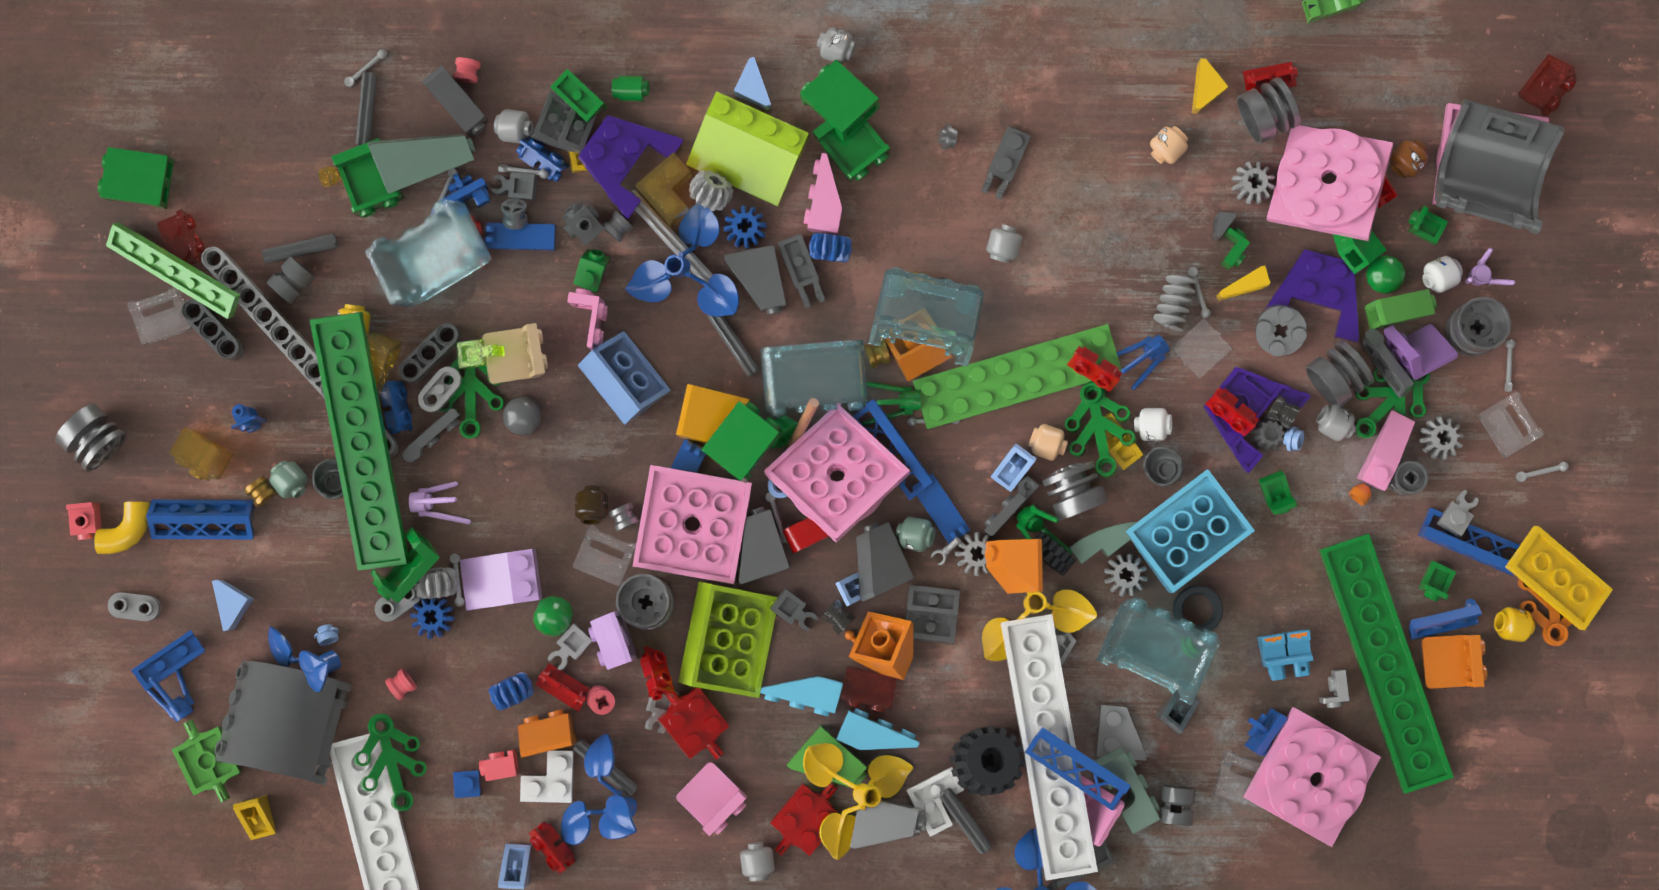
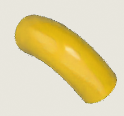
M124 502V516L121 524L116 528L97 529L94 540L97 554L123 552L137 544L148 528L146 515L150 502Z

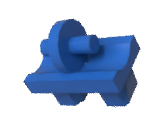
M458 173L453 175L455 183L447 186L452 194L442 199L445 206L449 210L451 209L459 219L470 213L465 203L470 198H474L478 207L491 202L487 191L489 187L483 178L473 182L470 175L461 179Z
M1272 708L1266 715L1262 713L1257 721L1250 717L1247 722L1253 726L1248 732V735L1251 737L1244 746L1260 756H1266L1272 745V740L1288 718Z

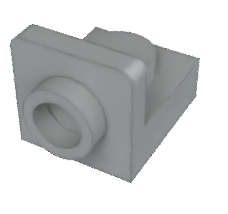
M1331 670V676H1328V686L1330 692L1334 693V696L1319 697V702L1327 704V708L1342 707V702L1349 701L1346 670Z

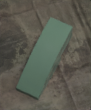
M1137 522L1110 526L1081 538L1069 546L1073 551V557L1079 564H1082L1099 550L1102 551L1105 557L1110 556L1131 540L1125 531Z

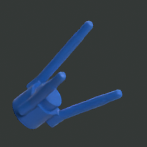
M1156 335L1153 338L1148 336L1143 341L1116 352L1119 357L1145 346L1143 348L1144 353L1121 370L1123 374L1146 358L1151 361L1155 359L1132 385V390H1135L1154 368L1166 359L1164 355L1170 349L1160 335Z
M181 669L176 672L185 699L178 696L172 700L155 678L150 676L149 681L166 703L152 689L147 691V693L168 713L171 719L173 718L177 723L193 712L191 705L195 702L189 694Z

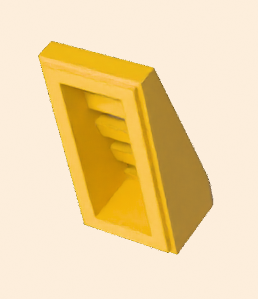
M1265 265L1221 290L1216 295L1217 300H1225L1268 287L1270 280Z

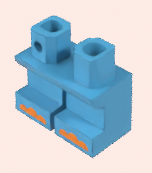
M1303 629L1257 637L1263 667H1267L1272 681L1286 679L1284 665L1293 664L1295 677L1310 675L1309 661H1313L1309 641L1311 640L1310 630Z

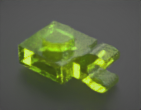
M481 339L457 343L459 368L462 369L487 366L486 358L505 356L504 346H485L484 340Z

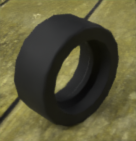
M1191 586L1185 588L1177 595L1172 611L1174 619L1180 628L1188 633L1204 634L1211 632L1219 625L1223 617L1224 608L1221 598L1215 591L1204 586ZM1203 595L1212 603L1213 613L1210 620L1205 624L1194 625L1184 617L1183 606L1189 597Z

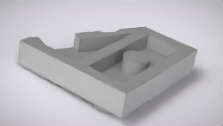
M1100 705L1096 756L1102 757L1121 747L1125 753L1130 752L1134 760L1146 761V754L1127 707Z

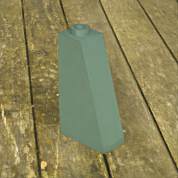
M462 133L371 141L367 143L388 194L473 161L472 153L476 152L471 138L466 139Z

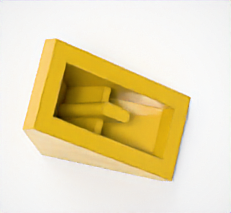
M1203 58L1197 63L1192 113L1194 114L1200 112L1228 88V85L1207 59Z
M267 795L233 804V810L250 840L276 834Z

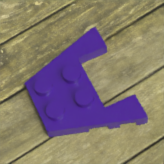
M607 115L578 158L595 181L605 190L612 203L621 211V215L628 221L640 204L641 199L620 186L622 181L647 146H650L665 158L671 160L684 140Z
M1303 250L1266 308L1275 304L1289 306L1290 299L1292 298L1340 311L1334 337L1357 343L1359 341L1355 274L1342 259Z
M1234 367L1219 386L1222 389L1226 388L1239 399L1234 407L1238 409L1244 403L1257 414V418L1262 415L1274 399L1292 413L1297 414L1311 397L1308 393L1300 392L1284 384L1268 380L1263 376L1239 367ZM1204 405L1203 408L1243 470L1249 473L1263 455L1246 442L1241 433L1234 431L1230 424L1220 416L1215 415L1208 406Z

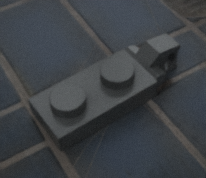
M1029 476L1018 483L1017 495L1015 497L1012 494L1009 495L1001 505L1004 509L998 515L993 513L984 523L987 527L984 533L990 538H994L1038 489L1039 485Z

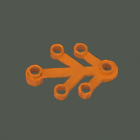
M1518 579V586L1522 590H1528L1549 610V620L1537 610L1536 604L1533 601H1523L1520 603L1519 608L1524 609L1527 603L1531 605L1530 614L1533 620L1542 628V637L1547 644L1551 646L1564 644L1569 634L1567 628L1572 623L1565 617L1560 620V613L1530 587H1525L1523 582ZM1554 628L1558 631L1556 638L1551 636V630Z

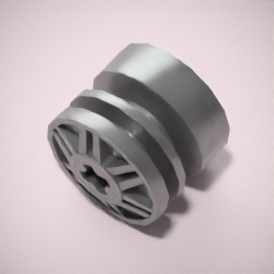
M1281 78L1272 79L1270 84H1262L1261 94L1253 88L1237 97V105L1242 121L1251 137L1258 144L1276 136V127L1280 132L1285 133L1289 130V127L1293 129L1301 124L1296 101Z
M1478 297L1471 299L1450 314L1446 321L1445 334L1449 344L1463 356L1476 357L1484 355L1505 342L1510 333L1511 320L1508 311L1502 303L1493 298ZM1470 326L1477 329L1478 332L1476 333L1475 330H1471Z
M1343 340L1338 341L1334 345L1335 349L1329 348L1326 351L1329 361L1319 356L1305 367L1309 379L1318 392L1331 405L1338 404V408L1353 398L1349 387L1359 393L1364 390V385L1369 386L1374 382V377L1364 359Z
M93 403L80 409L70 417L55 437V442L67 453L77 451L74 460L77 463H81V467L86 472L97 469L112 458L127 438L126 433L118 429L116 423L110 422L105 424L108 416Z
M1093 461L1072 464L1055 471L1047 479L1043 480L1044 486L1053 483L1057 485V489L1047 492L1048 496L1061 495L1062 499L1052 505L1059 521L1109 502L1103 486L1091 488L1089 485L1091 481L1098 477V474L1095 473L1088 477L1085 475L1084 471L1095 467Z
M638 574L629 577L621 584L616 595V607L619 615L626 623L639 629L653 630L662 627L674 612L675 599L672 590L664 581L649 574ZM648 596H650L649 600L653 602V605L647 606L645 610V605L641 604L643 599L647 600Z

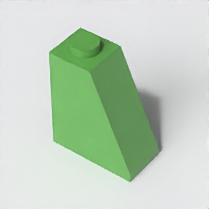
M1429 289L1375 300L1364 306L1370 330H1376L1429 317L1435 314L1434 309H1436L1437 305L1434 295H1430Z
M821 725L786 765L792 770L805 773L803 758L806 749L812 745L830 743L838 747L843 755V766L836 774L857 785L867 776L865 772L867 766ZM833 777V779H832V781H831V782H835V783H838V784H841V785H844V786H848V785H846V784H844V783H842V782L836 780L834 777Z

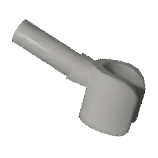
M956 537L943 549H936L931 554V558L936 553H940L943 556V560L938 565L944 564L950 551L961 540Z

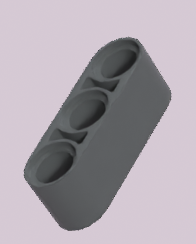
M189 299L184 302L181 308L182 316L220 357L236 361L244 355L245 348L243 343L210 308L195 299ZM199 305L201 312L198 317L193 318L191 311L193 307ZM212 324H216L218 331L216 335L210 337L208 329ZM233 342L235 344V351L227 355L225 348L228 343Z
M449 323L438 326L399 365L400 377L412 384L421 382L460 344L462 340L460 330ZM450 329L453 330L455 334L454 339L450 342H444V332ZM430 347H434L436 349V356L432 360H426L425 351ZM411 365H416L418 368L417 375L413 378H408L406 374L407 368Z

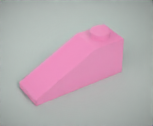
M1391 410L1357 479L1378 490L1385 491L1398 467L1415 421Z

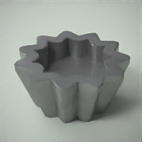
M1265 416L1263 421L1259 420L1256 423V427L1251 430L1254 434L1251 440L1257 442L1256 448H1263L1266 453L1270 449L1277 451L1279 445H1284V424L1278 423L1276 417L1270 420Z

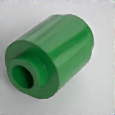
M620 75L618 78L612 79V97L618 98L619 101H644L645 96H649V81H645L644 76Z

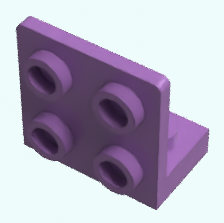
M1428 324L1408 336L1403 332L1399 333L1393 325L1384 329L1388 350L1394 352L1397 362L1404 370L1410 373L1414 381L1458 358V352L1432 324Z

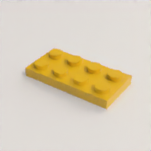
M1533 526L1505 566L1579 630H1586L1613 590L1539 526Z

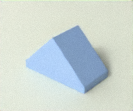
M752 57L749 58L734 89V94L768 111L772 109L755 58Z
M1014 444L991 475V478L1011 492L1037 458L1019 445Z
M858 572L836 583L846 606L861 600Z
M214 580L212 584L223 631L234 630L254 598L224 580Z
M505 844L498 888L525 889L529 885L531 845Z

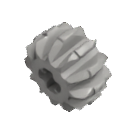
M1257 161L1254 168L1250 162H1246L1245 169L1240 166L1236 169L1238 175H1234L1231 180L1238 183L1232 187V191L1240 190L1241 192L1237 196L1238 200L1246 196V204H1250L1253 199L1256 204H1260L1262 198L1268 199L1270 197L1268 191L1274 190L1275 185L1269 182L1275 179V176L1266 175L1270 169L1268 166L1261 170V162ZM1251 178H1254L1255 183L1258 184L1255 188H1252V183L1248 182Z
M700 170L692 179L689 192L690 197L696 200V204H701L704 208L707 207L715 211L716 209L722 210L726 207L732 198L733 189L731 188L732 184L726 181V177H721L718 173L715 174L710 170Z
M1441 416L1436 417L1435 423L1432 420H1428L1426 422L1428 429H1420V432L1426 435V437L1419 439V443L1426 442L1427 444L1422 451L1426 453L1432 450L1430 454L1432 459L1437 458L1439 455L1441 460H1446L1448 455L1451 457L1457 455L1455 448L1460 449L1463 446L1457 439L1464 438V434L1456 433L1460 425L1456 424L1451 427L1452 419L1447 418L1443 421ZM1443 433L1442 438L1445 439V442L1440 443L1437 435Z
M975 532L974 542H972L970 536L965 535L964 538L968 545L966 546L962 542L957 545L964 549L963 552H955V556L964 557L963 560L957 562V565L962 566L967 563L968 565L964 570L965 573H969L971 568L974 567V576H979V567L981 566L983 572L987 574L989 570L985 565V543L988 541L989 536L985 535L980 542L979 533ZM979 547L982 549L980 554L983 555V558L981 560L979 558L976 559V562L972 560L973 555L970 553V550L972 548L976 550Z
M1118 554L1116 555L1118 564L1113 560L1108 561V564L1113 569H1104L1105 574H1111V578H1106L1104 582L1105 584L1114 582L1110 587L1111 592L1116 591L1120 587L1119 596L1121 597L1125 595L1126 588L1128 594L1134 596L1133 586L1141 591L1143 587L1138 581H1147V577L1140 576V573L1145 572L1147 568H1137L1141 563L1140 558L1135 559L1131 563L1132 554L1126 555L1125 562L1123 556ZM1123 568L1125 571L1131 572L1128 582L1125 579H1120L1119 574L1123 573L1121 571Z
M449 567L429 569L414 585L416 595L423 599L454 595L458 590V576H456V571Z

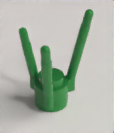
M866 382V385L869 387L902 392V394H898V399L877 401L878 405L898 404L899 409H903L886 414L889 419L903 415H913V411L920 410L921 408L919 390H912V387ZM872 418L863 421L862 425L867 426L870 424H875L876 420L875 418Z
M1035 505L1025 507L1019 512L1017 516L1019 523L1016 527L1022 532L1025 539H1032L1028 531L1038 532L1040 530L1062 546L1070 555L1073 553L1066 544L1043 526L1042 517L1055 523L1059 521L1058 518L1039 510Z

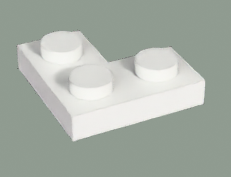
M574 750L547 751V775H521L520 802L572 803Z
M952 767L906 790L914 806L925 809L924 816H927L925 828L930 837L953 825L942 804L940 793L947 788H951L955 794L964 791L957 784L959 781L958 777H953L951 770L954 769Z

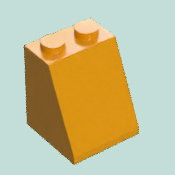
M687 384L676 435L680 438L707 443L739 401L747 404L750 400Z

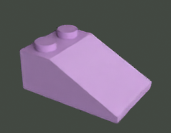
M536 549L460 560L466 611L543 599Z
M618 611L590 621L592 627H589L588 631L592 641H597L600 651L597 652V656L601 666L606 665L607 670L638 659L626 622L619 615Z

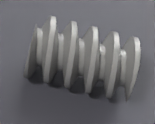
M1168 275L1165 280L1171 285L1163 286L1162 289L1167 294L1161 295L1159 298L1164 304H1158L1156 307L1162 314H1155L1153 319L1166 328L1183 331L1177 324L1186 322L1181 313H1189V309L1183 305L1184 303H1192L1193 300L1188 298L1187 294L1196 292L1190 287V284H1198V281L1182 275Z

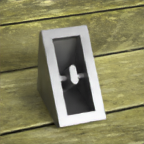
M1179 685L1155 717L1175 733L1181 734L1200 701Z

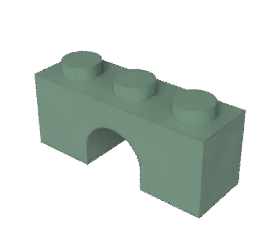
M1119 747L1095 760L1096 763L1131 785L1130 794L1124 801L1125 806L1121 815L1132 834L1160 820L1156 812L1160 808L1153 796L1148 797L1145 789L1149 787L1142 774L1137 776L1133 768L1137 764L1130 752L1125 753ZM1110 784L1106 785L1109 790L1115 788Z

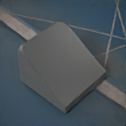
M1219 212L1214 216L1213 241H1217L1236 218V213Z

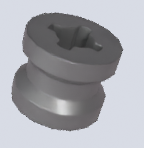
M513 198L502 203L501 210L504 214L502 221L506 228L517 230L524 228L528 224V216L525 214L527 212L525 201Z
M617 211L612 214V218L609 221H605L602 224V227L619 243L623 240V235L626 232H631L634 229Z
M632 503L625 504L608 513L610 518L614 519L616 523L615 529L617 532L640 521L638 516L633 514Z

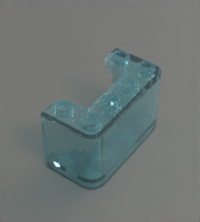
M442 199L433 205L434 208L431 210V216L424 220V224L406 230L403 233L404 236L398 240H386L385 237L379 238L371 243L372 246L365 250L368 260L391 305L405 307L418 305L492 259L464 203Z
M893 267L885 271L868 344L881 346V342L884 339L890 338V343H895L896 338L946 349V356H950V353L956 356L955 364L968 366L974 349L984 293L975 285H962L950 279H936L924 273L915 274L906 272L898 267Z
M863 340L761 348L766 413H771L772 417L787 416V411L796 409L797 413H803L811 398L819 401L818 407H822V411L838 410L837 405L848 406V411L862 410L863 405L868 403Z
M1133 597L1132 600L1126 599L1120 604L1096 660L1107 666L1110 662L1113 664L1118 662V668L1122 669L1124 667L1170 689L1169 692L1173 694L1178 690V694L1181 695L1180 700L1192 705L1199 694L1221 645V641L1218 640L1219 635L1207 629H1204L1202 632L1194 628L1195 624L1181 618L1178 621L1170 617L1171 613L1157 607L1154 610L1146 606L1147 602L1138 597Z

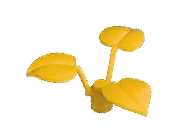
M1066 589L1056 592L1053 596V605L1047 602L1046 597L1042 593L1027 592L1023 602L1025 611L1016 620L1024 619L1029 613L1036 614L1047 608L1053 610L1051 614L1054 627L1061 632L1071 633L1080 630L1097 617V613L1084 596L1073 590ZM1006 618L992 619L983 629L982 644L984 657L987 660L1001 661L1007 659L1001 622L1008 621Z
M820 743L809 746L806 749L803 767L809 781L816 786L827 787L834 777L836 780L854 789V800L859 803L856 806L843 810L841 815L838 813L829 814L821 823L819 832L821 841L834 859L839 860L850 849L856 817L847 814L859 809L865 810L866 806L870 808L876 807L880 803L881 797L890 798L897 794L907 776L913 770L911 764L892 755L878 756L868 766V775L872 780L868 784L861 783L857 785L836 774L843 766V755L838 747L830 743Z

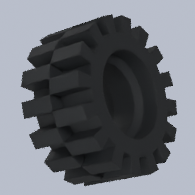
M1040 531L1035 539H1042V561L1055 572L1064 576L1076 560L1062 546Z

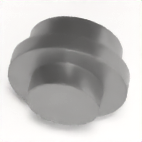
M946 124L944 129L941 128L939 130L937 142L941 144V149L943 150L953 149L957 141V129Z

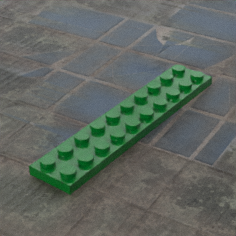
M363 312L310 319L357 569L359 571L407 565L409 563V556Z
M1369 533L1319 549L1402 793L1407 794L1454 778Z

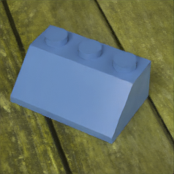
M624 331L594 348L578 364V367L624 425L640 416L671 391Z

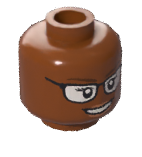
M1404 140L1391 154V170L1402 178L1415 177L1428 162L1425 145L1418 140L1413 142Z

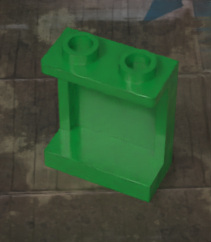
M834 60L831 64H826L820 70L819 76L813 81H808L800 92L801 102L805 106L809 105L825 119L836 130L837 136L843 142L852 136L880 109L879 98L837 60Z
M827 121L813 130L814 138L850 183L855 179L859 182L869 174L868 169L874 164L879 166L889 158V145L883 142L867 121L845 142L837 136L836 130Z
M367 143L331 156L352 205V212L357 217L366 218L376 213V209L395 207L400 204V200L405 199L401 189L388 194Z
M107 147V153L102 157V168H104L103 177L98 182L99 197L106 201L116 200L137 203L167 210L175 160L166 155Z
M739 401L701 449L744 483L752 476L750 472L774 441L783 435L778 430L780 425L770 417L766 420L758 415L761 410L749 401L747 404Z
M410 527L405 533V536L412 545V548L408 551L409 563L407 565L394 566L386 576H382L375 569L370 572L374 579L372 583L378 588L377 592L387 601L392 598L395 602L399 603L440 558L430 541L413 527Z

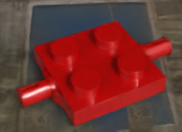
M694 687L689 693L680 697L676 692L674 695L665 692L664 695L671 704L667 711L657 720L688 759H692L701 750L706 748L714 756L715 760L720 758L724 752L715 741L729 725L701 689Z
M802 783L774 816L770 824L780 831L783 836V840L774 849L777 853L779 852V855L783 856L787 849L793 845L799 847L810 856L822 842L819 833L821 823L831 813L840 814L828 801L835 791L838 790L835 785L830 783L820 794L819 792L812 791Z

